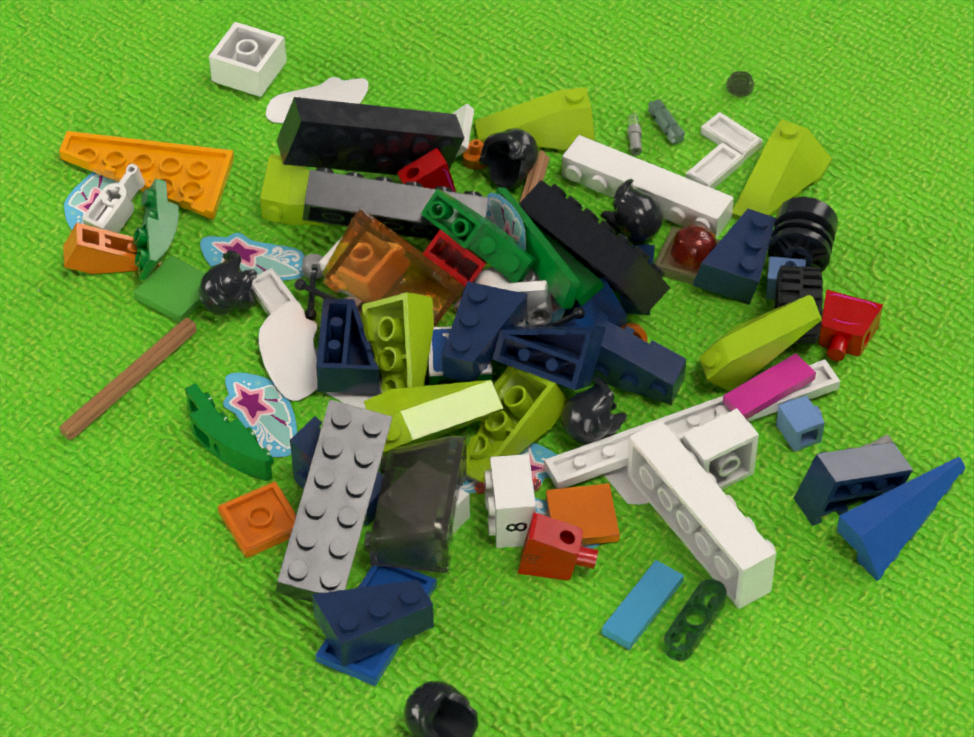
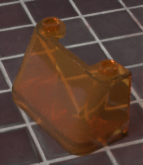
M362 208L352 218L322 272V275L325 277L323 283L337 293L340 289L348 291L364 303L406 292L432 297L434 327L465 288L461 282L423 255V252Z

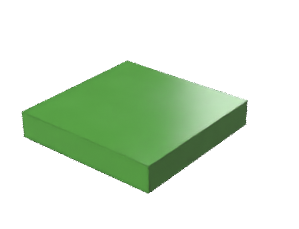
M171 255L133 292L134 299L177 322H181L184 318H188L202 304L199 296V286L205 273Z

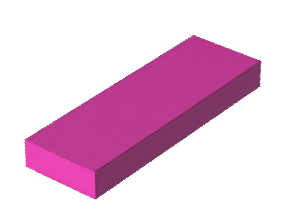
M795 353L724 394L723 403L731 411L737 408L747 420L815 380L816 372Z

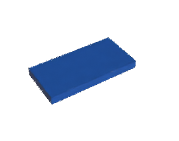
M378 556L358 588L418 580L430 598L437 587V579ZM326 638L315 655L316 662L376 686L403 641L343 667Z

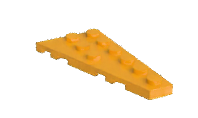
M72 131L66 132L59 150L62 160L117 182H120L125 175L127 166L134 164L138 166L145 180V185L142 189H139L140 191L144 192L146 188L149 189L155 178L166 181L168 202L178 204L182 208L212 220L215 219L234 161L233 150Z

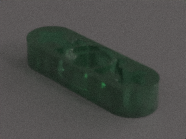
M707 579L697 586L665 634L664 652L669 658L683 661L692 656L725 606L727 591L723 583L715 579ZM712 593L716 594L717 597H711L706 607L704 605L705 597L710 596ZM697 614L702 616L705 621L700 625H692L686 618L689 615ZM683 632L687 634L685 644H680L678 647L674 646V643H678L683 637Z

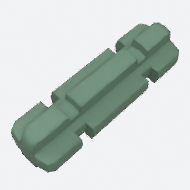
M659 99L654 102L651 101L648 104V111L655 118L654 120L662 131L668 135L667 138L672 144L683 142L685 132L678 125V122L664 103Z

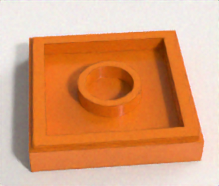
M276 481L217 506L219 515L245 558L289 540L297 515Z
M609 483L546 490L549 517L581 528L583 530L581 545L619 542L620 533Z

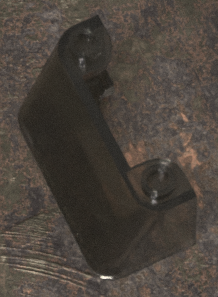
M449 436L390 449L388 455L382 456L380 472L384 476L372 532H366L364 551L370 552V565L449 573L451 562L449 547L453 540L454 517L460 486L465 483L467 474L466 437Z

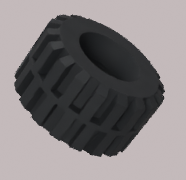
M782 265L776 280L775 309L811 295L815 300L822 319L823 278L820 268ZM821 321L794 343L815 344L819 338Z

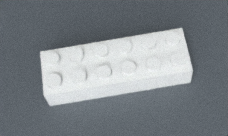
M661 420L629 437L627 476L736 607L740 609L770 593L776 558V550L769 540H765L758 533L753 521L739 511L734 499L721 490L715 477L702 468L696 455L683 446L677 433L672 429L670 430Z

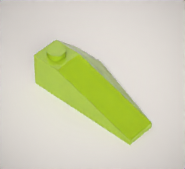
M586 87L558 90L474 120L477 139L483 143L491 134L503 132L511 128L529 132L537 143L538 151H541L543 147L558 149V153L564 154L579 135L595 141L592 109Z
M781 119L763 149L732 211L733 218L739 219L747 209L773 216L777 213L778 208L783 202L792 197H799L804 188L810 184L815 185L821 180L831 164L832 158L808 128Z
M270 154L260 196L263 219L287 225H330L302 220L310 170L303 166L283 165L281 156Z
M406 292L362 304L364 332L367 341L372 346L375 356L374 361L377 363L383 380L381 385L382 393L396 388L424 386L434 330L432 297Z
M807 295L736 325L726 332L699 357L707 381L731 391L751 378L822 320L813 296Z
M508 366L494 384L504 410L480 420L482 423L476 435L471 437L458 470L462 474L483 484L485 482L484 471L490 470V457L519 455L551 429L562 415V411L568 401L555 382Z
M492 380L396 388L363 401L366 410L392 416L383 450L387 459L504 410Z

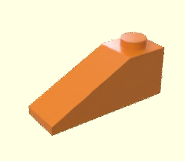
M76 222L63 245L65 268L89 274L138 271V266H135L137 248L133 244V237Z

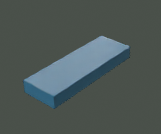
M655 560L604 624L602 635L630 650L683 583L684 575Z

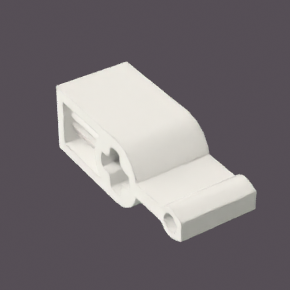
M134 164L127 166L126 173L119 183H111L101 191L82 218L85 225L116 233L120 232L134 211L132 198L145 185V180L138 166Z

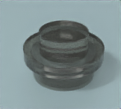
M736 71L728 78L726 88L732 95L743 97L753 92L755 84L749 73Z

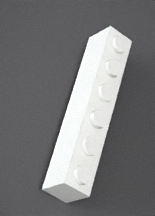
M579 135L562 156V177L613 198L618 187L624 181L632 178L634 188L651 195L659 203L664 219L694 230L699 234L717 239L732 218L734 197Z

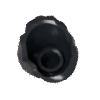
M517 128L506 129L503 132L494 133L487 137L482 147L479 163L488 166L489 179L498 188H507L508 191L515 190L521 187L522 180L526 178L525 174L534 167L538 158V146L529 132Z
M631 178L624 181L614 195L615 203L613 206L616 211H603L600 216L616 231L615 236L621 233L632 241L645 242L655 236L661 228L663 214L659 203L651 195L634 188V181Z
M228 250L222 256L225 261L210 267L202 277L199 286V296L203 306L211 313L220 316L227 315L236 309L249 310L255 307V300L250 291L253 280L257 278V272L253 269L241 271V256L235 251Z
M600 377L593 378L595 381L593 387L571 397L562 411V426L569 437L581 444H590L617 434V431L620 430L621 425L627 418L624 412L611 413L617 407L614 402V395L606 382Z
M428 681L420 685L408 697L404 707L406 726L415 737H472L478 727L477 712L470 706L469 700L458 689L446 682Z

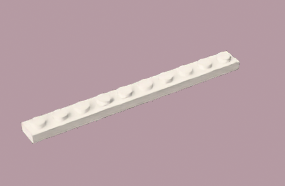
M826 360L811 364L809 366L816 372L815 380L748 418L747 421L749 422L777 412L778 406L787 400L798 399L806 395L810 400L839 389L840 380ZM723 396L545 459L544 468L556 489L566 488L627 466L629 437L661 420L670 430L672 429L677 433L682 443L683 434L689 429L701 426L713 420L719 414H726L731 410L723 403Z

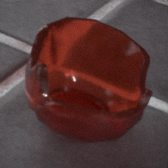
M694 224L682 227L675 234L672 242L671 255L674 261L683 267L700 268L701 263L718 244L716 236L705 226Z

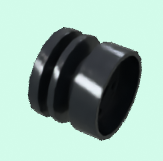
M796 197L783 202L777 210L774 230L769 242V257L806 260L805 267H819L820 271L823 272L830 263L838 227V218L835 211L828 204L816 198Z

